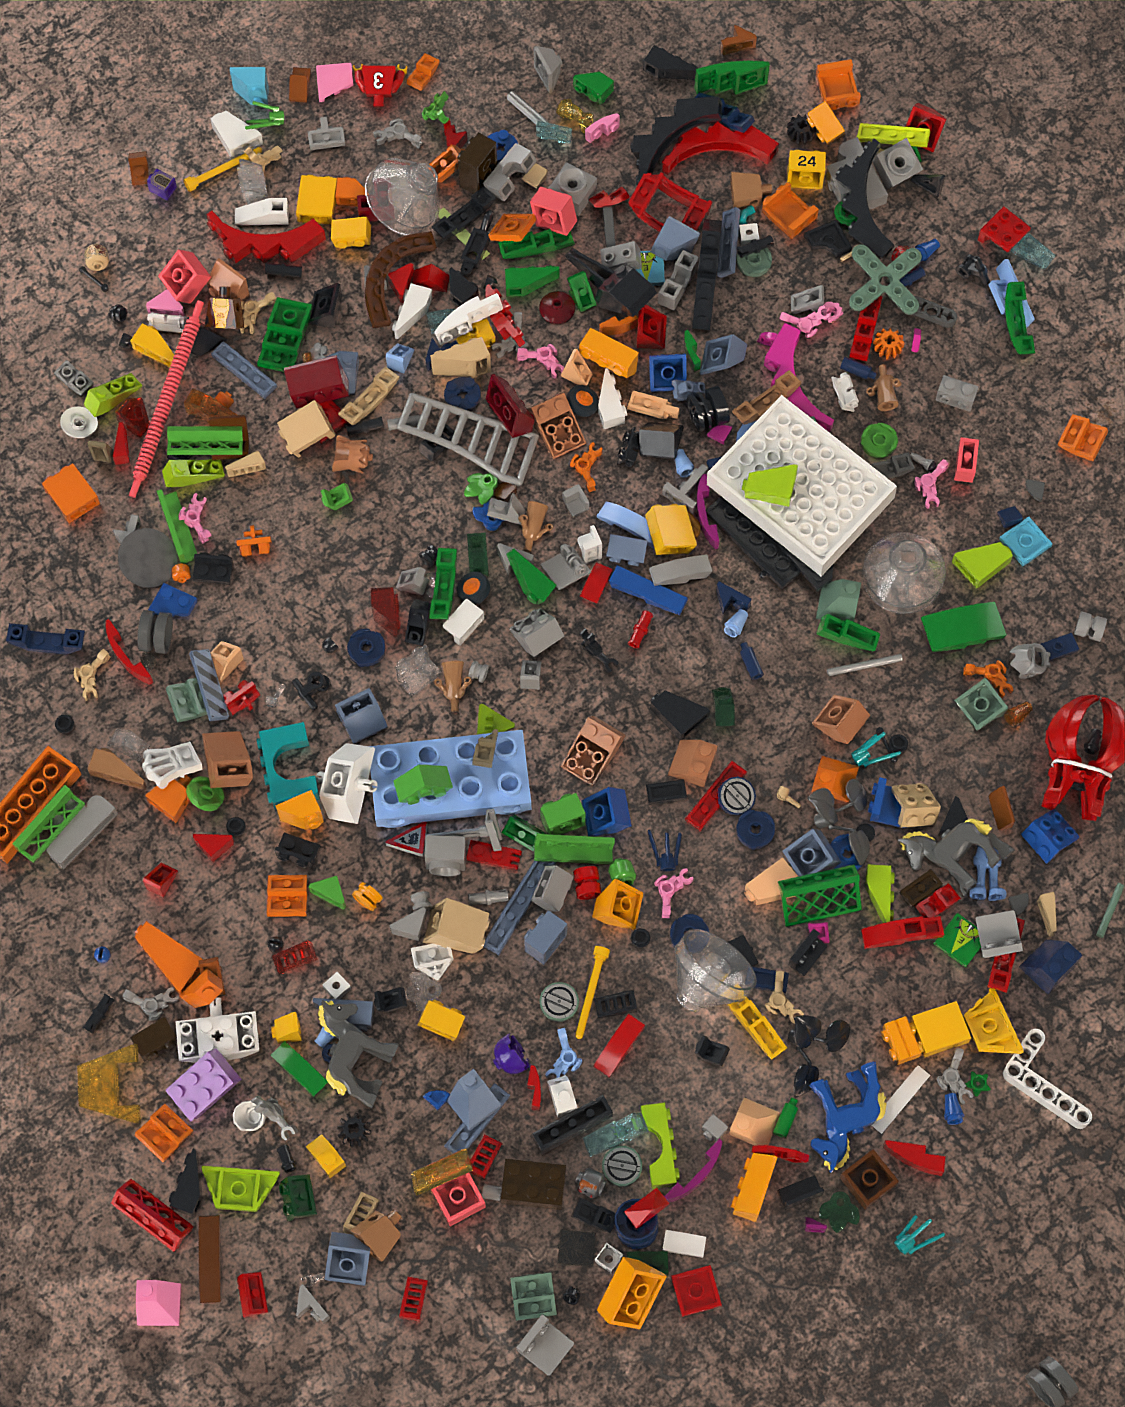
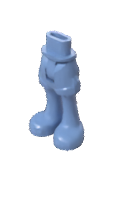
M977 845L976 855L973 857V864L977 867V883L975 887L970 889V897L980 901L987 898V890L985 888L987 869L989 870L988 900H1003L1006 898L1007 892L998 885V867L1001 866L1002 861L1000 860L991 868L987 863L988 858L984 849Z

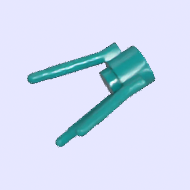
M882 732L879 736L874 734L862 746L852 752L851 756L858 766L863 764L864 767H867L870 764L898 756L901 752L898 751L868 760L871 757L868 749L886 735L885 732Z
M914 1215L903 1231L896 1236L897 1240L894 1244L904 1255L907 1253L911 1255L916 1250L944 1237L945 1233L936 1235L914 1246L916 1243L914 1238L932 1222V1219H928L911 1235L906 1234L918 1218L917 1215Z

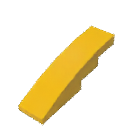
M736 985L721 996L742 1026L770 1060L787 1049L766 1017L762 1016L752 1000L747 998L739 985Z

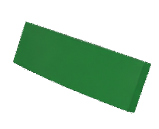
M828 613L821 617L816 633L829 640L869 651L876 650L880 633L849 619L843 621Z
M285 1041L270 1055L312 1097L328 1083L311 1064Z

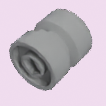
M1081 611L1074 635L1081 637L1088 635L1089 639L1100 642L1107 619L1100 616L1093 618L1092 614Z

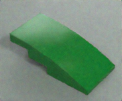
M731 61L698 68L695 74L694 89L697 94L714 89L715 94H719L732 89L736 95L768 84L770 64L768 61Z
M277 297L267 323V331L257 361L258 367L284 372V368L296 365L307 330L312 304Z
M995 602L957 607L921 617L932 652L964 649L968 645L984 644L987 640L1003 639L1007 636Z

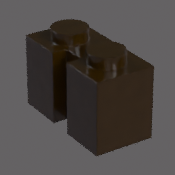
M165 1017L130 1037L144 1062L156 1059L159 1056V1051L164 1048L166 1051L171 1050L177 1043V1036Z

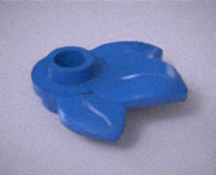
M489 501L483 507H473L474 518L483 522V525L489 531L497 530L501 523L505 521L487 516Z

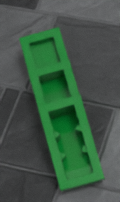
M551 229L533 234L532 231L528 232L522 241L498 242L503 259L539 255L575 245L571 231L566 236L552 232Z

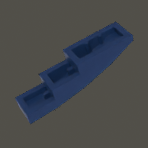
M698 93L694 98L715 97V96H711V95H707V94H703V93ZM720 98L722 102V121L718 122L728 128L744 133L755 122L754 117L740 113L738 107L728 105L723 98Z

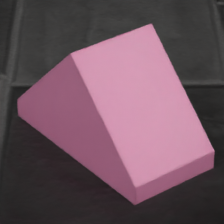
M168 289L146 304L148 314L154 312L185 316L183 306L175 300Z

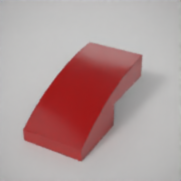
M620 187L609 195L603 190L588 200L595 208H601L623 202L630 198V196L623 187Z
M596 562L580 597L598 604L614 569Z
M948 883L936 890L930 897L918 903L915 908L923 918L937 917L961 898Z
M531 1065L527 1087L534 1090L532 1110L540 1111V1079L535 1065Z

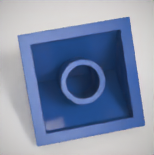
M686 354L649 355L650 392L675 390L672 385L673 380L687 381Z

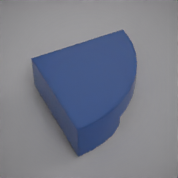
M440 1090L429 1091L423 1098L438 1111L447 1102L450 1093Z

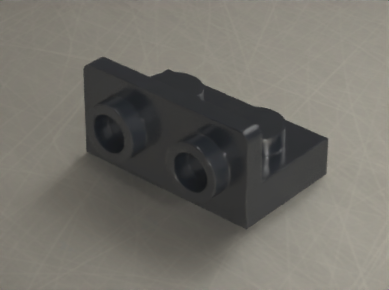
M206 552L194 554L193 582L231 585L234 565L232 557L226 554L210 555Z
M284 832L278 847H275L274 851L276 856H278L277 858L282 861L288 862L290 860L296 862V865L299 867L307 868L308 866L313 868L321 846L320 844Z
M815 929L811 931L789 960L788 965L802 976L808 973L827 948V945L818 939L820 933Z

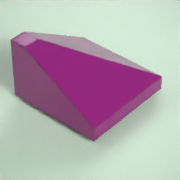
M805 1217L806 1232L824 1233L826 1231L827 1225L810 1217Z

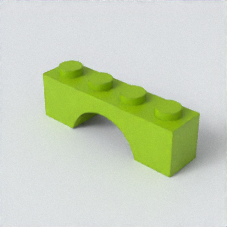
M665 1102L642 1105L640 1111L643 1130L655 1134L662 1145L661 1156L656 1162L649 1165L652 1189L674 1187L677 1183L676 1180H680L679 1169L674 1167L673 1161L677 1160L676 1149L671 1147V1140H674L673 1129L668 1127V1120H671L670 1109L665 1107Z

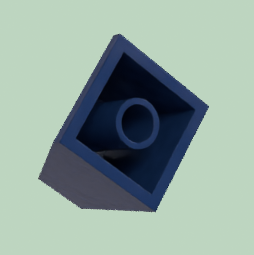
M1046 939L1019 968L1042 990L1049 994L1076 967L1083 955L1068 941Z

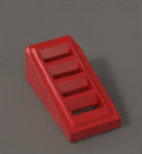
M119 422L113 451L115 465L130 462L127 430L123 422Z
M484 1134L467 1166L469 1173L485 1180L503 1143ZM488 1142L496 1146V1148L493 1150L485 1146V1143ZM482 1149L492 1153L491 1157L482 1153ZM478 1157H483L489 1161L485 1163L479 1160ZM475 1163L485 1167L484 1170L475 1167Z
M407 1277L399 1314L400 1318L420 1322L428 1280ZM411 1283L422 1285V1289L410 1287ZM409 1291L421 1293L420 1297L409 1295ZM408 1300L419 1301V1304H418V1305L410 1304V1303H407V1301H408ZM406 1307L417 1309V1313L406 1311Z

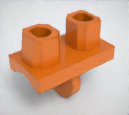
M250 525V531L243 532L244 537L251 536L252 539L236 540L242 557L252 556V545H258L259 554L270 553L271 537L256 538V536L263 535L262 530H255L254 525Z

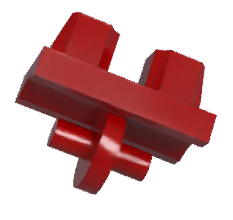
M243 680L238 685L239 691L236 693L228 691L223 694L224 702L232 715L244 708H247L249 711L253 709L251 703L260 696V693L252 681L249 683Z

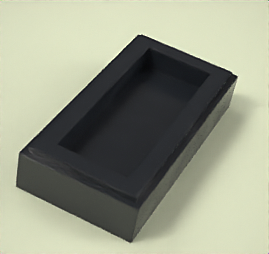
M684 779L646 784L649 805L687 800Z

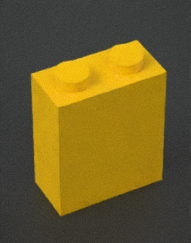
M301 175L296 208L297 222L307 223L314 218L318 224H332L336 206L337 178Z
M656 504L645 514L656 555L689 554L697 546L686 505L671 504L669 506H662L661 504Z
M957 1001L913 1015L910 1019L909 1024L917 1038L918 1046L924 1058L967 1044L971 1040Z

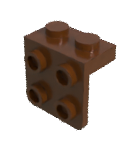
M245 415L214 416L209 418V426H242L243 430L242 455H211L212 460L241 459L249 455L250 442ZM230 446V448H239V446Z

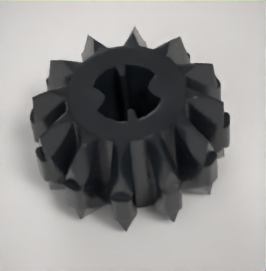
M800 114L797 115V118L792 117L787 124V135L791 136V141L797 140V144L800 142L806 144L807 141L812 142L813 137L817 133L816 127L812 128L808 123L806 114L804 117H801Z
M358 1113L354 1114V1118L347 1114L348 1120L346 1121L341 1118L340 1122L343 1125L337 1126V1130L341 1131L338 1134V1138H344L342 1141L344 1145L350 1141L351 1148L354 1147L355 1142L361 1147L362 1143L360 1140L368 1142V1138L365 1135H371V1130L367 1129L371 1124L370 1122H365L366 1117L364 1115L359 1119ZM357 1127L358 1132H357V1133H356V1132H353V1133L351 1134L350 1128H354V1129H355V1128Z

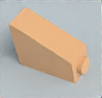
M782 857L746 884L745 896L750 902L754 901L756 905L781 900L778 881L795 878L798 875Z

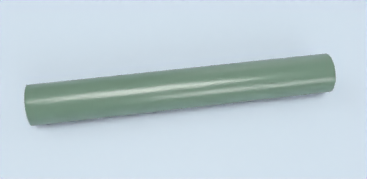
M1117 883L1096 933V936L1099 938L1104 937L1125 887L1121 883Z

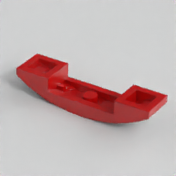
M107 619L106 633L116 658L131 675L151 685L153 683L151 675L141 662L136 665L131 663L118 645V642L122 640L119 632L112 622Z
M1016 918L1021 939L1025 920ZM1017 952L994 956L987 987L1007 993Z

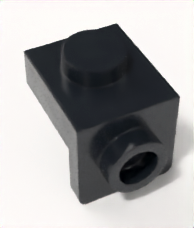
M403 987L385 992H374V1005L380 1012L390 1013L407 1007Z
M703 1035L696 1045L695 1054L702 1061L722 1067L730 1048L726 1045L710 1041L707 1036Z

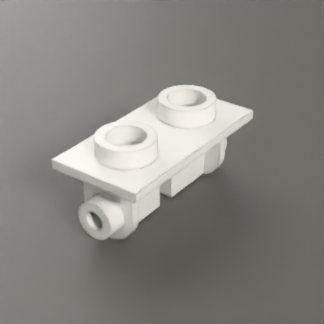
M154 312L148 314L147 317L148 325L155 327L158 331L183 333L187 316Z
M844 372L840 374V378L831 377L840 407L843 410L854 412V408L858 406L859 400L854 389L849 391L853 387L850 375Z

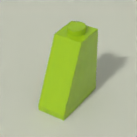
M793 464L749 473L748 479H744L742 490L745 491V498L789 507L798 465Z
M998 542L957 552L953 556L952 563L977 589L1011 562L1013 555L1007 546Z

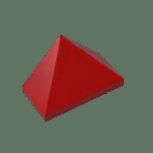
M655 1188L624 1211V1213L637 1229L667 1207L669 1202L659 1189Z

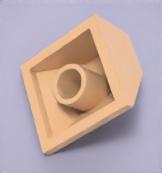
M744 1098L733 1121L729 1135L752 1145H769L781 1113Z

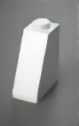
M228 111L217 113L210 118L213 130L231 159L244 154L248 147L255 149L263 145L262 135L256 129L246 130L245 126L249 125Z

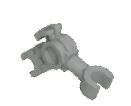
M400 118L391 120L390 127L385 128L384 131L376 130L373 132L375 138L381 137L376 140L377 145L384 144L386 140L390 142L395 139L404 138L409 140L416 148H420L423 144L421 141L422 137L418 134H411Z
M515 312L514 328L518 326L520 330L522 312ZM510 336L506 340L502 339L501 343L493 344L492 350L500 349L501 351L496 356L501 358L506 351L510 352L514 348H516V352H518V348L526 349L528 342L525 341V344L519 347Z
M173 987L168 988L164 995L160 993L153 998L143 999L127 989L122 996L125 1001L141 1006L144 1013L149 1015L150 1021L161 1018L164 1012L159 1010L169 1007L168 1003L174 1004L180 1000L179 996L175 998L169 997L175 991Z
M957 1047L954 1051L950 1067L943 1072L942 1076L937 1077V1082L942 1090L947 1091V1086H949L952 1093H957L959 1103L964 1105L965 1101L962 1099V1095L966 1094L970 1099L974 1096L971 1091L965 1090L966 1085L959 1076L958 1067L964 1050Z
M256 1096L251 1100L256 1105L254 1108L255 1112H262L271 1121L278 1123L282 1130L281 1137L285 1141L290 1139L287 1133L288 1130L293 1135L298 1132L294 1125H289L285 1121L283 1109L276 1099L271 1097L264 1101L260 1096Z

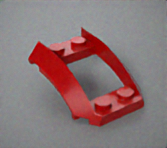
M662 172L656 175H651V173L643 174L628 202L637 217L658 232L661 231L664 223L645 212L657 189H659L675 201L689 207L681 223L698 231L705 217L709 215L712 201L701 199L699 195L678 186L665 177Z

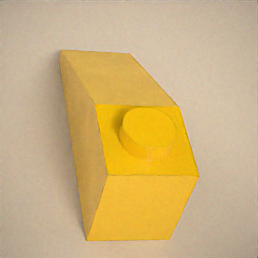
M142 323L130 340L133 349L170 367L174 359V353L155 327Z

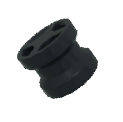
M429 544L427 549L421 551L418 555L423 563L431 568L437 560L438 550L432 544Z

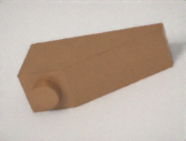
M101 748V750L94 749L88 766L90 776L146 790L145 781L112 753L111 750L107 748Z

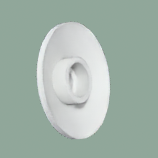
M77 406L63 412L60 425L67 435L74 438H86L96 431L98 420L87 408Z

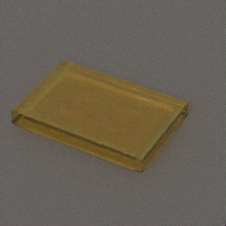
M467 1148L412 1172L413 1189L416 1196L473 1171Z

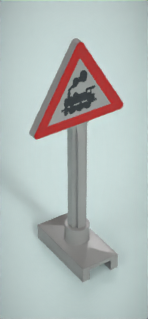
M488 809L486 810L485 825L479 826V828L427 834V822H422L385 841L386 846L422 857L425 852L426 835L460 836L465 838L477 836L481 838L490 837L494 851L502 850L500 840L503 839L495 810Z

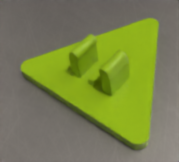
M479 704L477 735L492 733L495 729L498 732H505L515 727V723L486 705Z

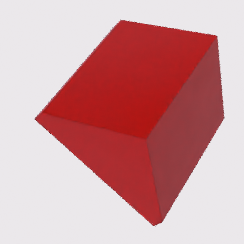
M645 305L638 314L637 348L665 349L667 316L648 305Z

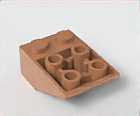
M559 393L527 408L533 414L535 419L534 426L553 459L587 444L565 393Z
M590 716L587 718L560 767L589 785L594 786L618 751L626 735L599 718Z
M241 732L203 733L210 788L248 786L253 779L251 760Z

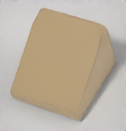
M535 163L529 172L523 176L522 180L538 188L546 180L548 170Z

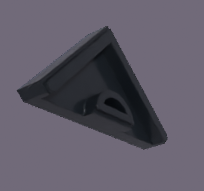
M913 175L910 181L934 196L939 197L942 192L945 175Z

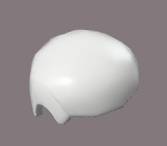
M251 1101L241 1102L235 1107L233 1112L234 1124L242 1131H256L265 1123L266 1116L262 1112H255L254 1108L256 1105Z

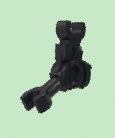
M586 628L582 630L580 636L583 641L580 645L583 650H586L593 658H598L604 664V670L610 673L612 670L608 664L612 663L614 666H617L619 664L618 661L614 658H608L603 653V649L595 640L593 633L589 634Z

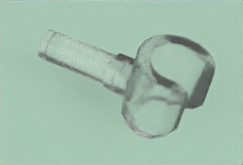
M281 684L274 696L267 695L265 700L266 706L272 708L277 706L278 698L286 687L284 684Z
M326 1271L314 1276L304 1275L301 1280L304 1281L310 1278L311 1283L305 1287L312 1288L316 1281L325 1277Z

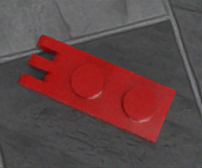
M470 840L466 860L518 870L519 866L511 863H520V858L513 855L521 856L522 851L501 846V851H494L492 844Z

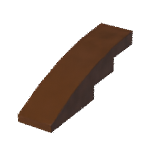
M220 1215L199 1216L200 1303L221 1302Z

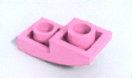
M617 113L591 124L585 129V139L591 143L594 139H598L602 132L607 136L611 132H615L620 126V115Z

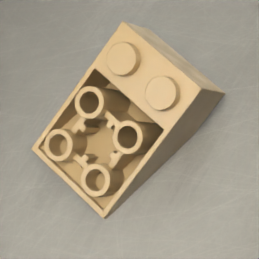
M482 337L472 338L466 343L455 344L449 349L439 350L430 355L433 375L476 378L491 372L490 353Z

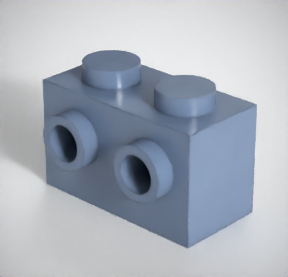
M610 534L606 557L610 558V562L620 563L621 560L628 561V565L639 567V563H644L648 541Z

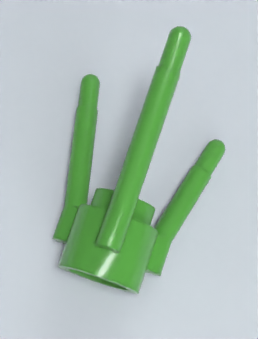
M253 101L252 104L270 109L272 112H269V119L247 120V124L253 123L254 125L245 126V129L283 125L284 111L279 110V106H271Z

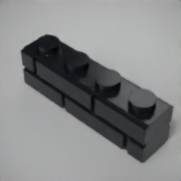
M604 1095L596 1098V1101L592 1100L561 1117L560 1120H556L532 1133L533 1141L541 1155H544L613 1117V1111Z

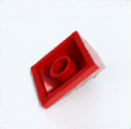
M916 103L912 108L905 127L930 129L928 145L921 148L934 152L947 118L930 107Z

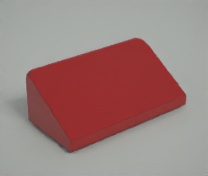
M261 1272L239 1275L237 1277L243 1317L268 1313Z

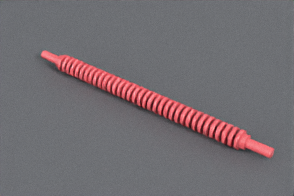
M197 301L192 316L186 320L178 343L179 346L176 348V355H174L170 365L168 377L165 379L163 390L159 396L160 399H158L156 405L157 408H155L153 413L154 417H152L150 422L151 426L148 427L146 439H144L142 444L143 448H141L139 453L140 457H138L132 473L134 481L129 496L132 498H136L141 482L147 478L146 474L149 473L153 456H155L157 450L156 447H158L160 441L159 438H161L164 425L168 419L167 416H169L171 410L170 407H172L174 402L173 398L176 396L178 385H180L182 379L181 376H183L189 354L200 328L199 317L204 305L202 301Z

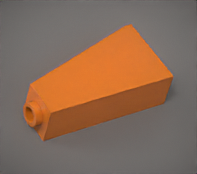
M147 921L144 925H140L135 931L137 943L180 995L199 975L198 960L203 959Z

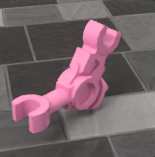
M823 305L819 307L817 313L814 311L803 318H797L788 313L781 312L779 319L797 325L805 333V337L809 338L818 332V328L814 330L813 328L820 325L822 319L830 318L832 314L828 313L824 316L822 310L826 306Z
M548 344L547 347H541L537 351L518 348L517 360L524 361L528 358H536L547 370H551V376L554 379L557 378L555 371L559 370L562 373L564 369L561 364H557L559 361L554 357L557 356V349L552 344Z
M944 459L932 473L924 474L921 478L915 477V489L920 491L921 486L923 497L927 498L925 501L927 509L930 507V501H934L936 507H939L940 501L936 497L935 483L937 477L948 469L949 463Z
M195 493L191 499L192 504L189 503L188 511L185 512L186 508L182 507L178 519L184 520L187 526L194 527L200 542L204 544L212 536L209 530L204 529L200 524L201 511L207 498L204 497L203 501H198L196 499L198 494Z
M687 868L681 870L678 877L673 875L667 880L668 876L662 875L654 882V885L658 887L661 898H663L662 918L670 919V898H672L673 894L682 889L684 885H689L693 882V877L689 879L683 877L688 873Z

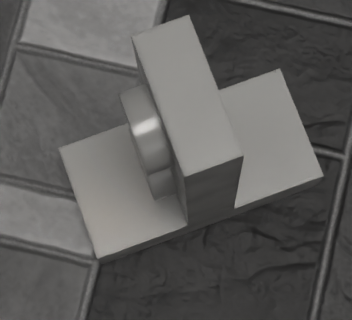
M701 464L699 468H695L691 472L688 481H683L678 489L667 482L663 486L662 495L674 504L686 505L687 512L690 511L694 514L697 503L689 498V496L698 487L702 475L707 474L708 467Z

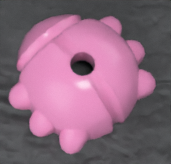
M826 302L824 304L826 308L823 309L822 314L824 316L828 313L833 314L830 318L824 319L828 320L829 323L836 321V319L843 315L842 307H839V303Z

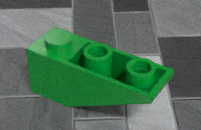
M559 266L511 267L505 269L506 297L525 296L560 278Z

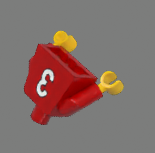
M361 64V67L357 69L353 65L355 82L361 92L366 93L367 97H374V107H384V97L390 98L393 93L398 91L404 77L407 75V66L405 69H400V64H398L396 69V66H368Z

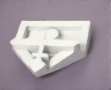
M428 944L411 948L415 969L439 981L453 961L450 947L444 948L441 945Z

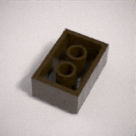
M479 132L469 140L466 149L462 150L458 155L460 187L474 194L484 186V181L497 166L496 142Z
M505 1159L501 1204L562 1210L566 1165Z

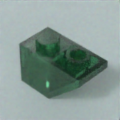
M486 533L467 534L470 572H480L485 576H489Z
M719 687L712 690L715 725H735V704L731 688Z

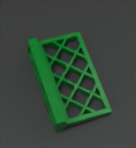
M855 865L778 881L785 926H793L862 910L859 888L860 876ZM854 883L850 891L843 889L846 884ZM828 888H835L830 896L824 893ZM840 891L846 894L841 902L834 899ZM816 892V895L811 900L805 897L807 893ZM796 896L797 899L792 904L786 901L787 897ZM820 896L827 899L822 906L815 903ZM850 898L856 900V905L847 906L845 904ZM801 900L808 903L803 910L796 907ZM831 902L837 904L834 910L829 911L826 909ZM812 906L816 907L818 911L815 914L810 915L807 913ZM793 910L800 913L796 918H788Z

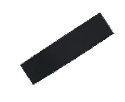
M483 186L471 196L469 202L448 218L444 216L432 226V229L443 239H448L476 221L493 204L496 197Z

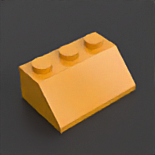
M592 328L589 329L580 342L579 352L585 359H590L599 366L606 367L616 375L625 378L636 373L639 352Z
M753 1153L751 1158L747 1157L743 1168L747 1170L745 1178L740 1177L737 1186L738 1189H741L739 1196H734L731 1208H734L733 1215L756 1222L777 1160L776 1156Z
M623 1257L597 1311L608 1324L641 1329L667 1276L640 1260Z

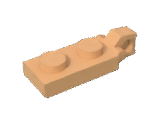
M632 391L627 410L661 419H667L668 417L678 419L680 408L672 406V403L668 402L667 399L637 391Z

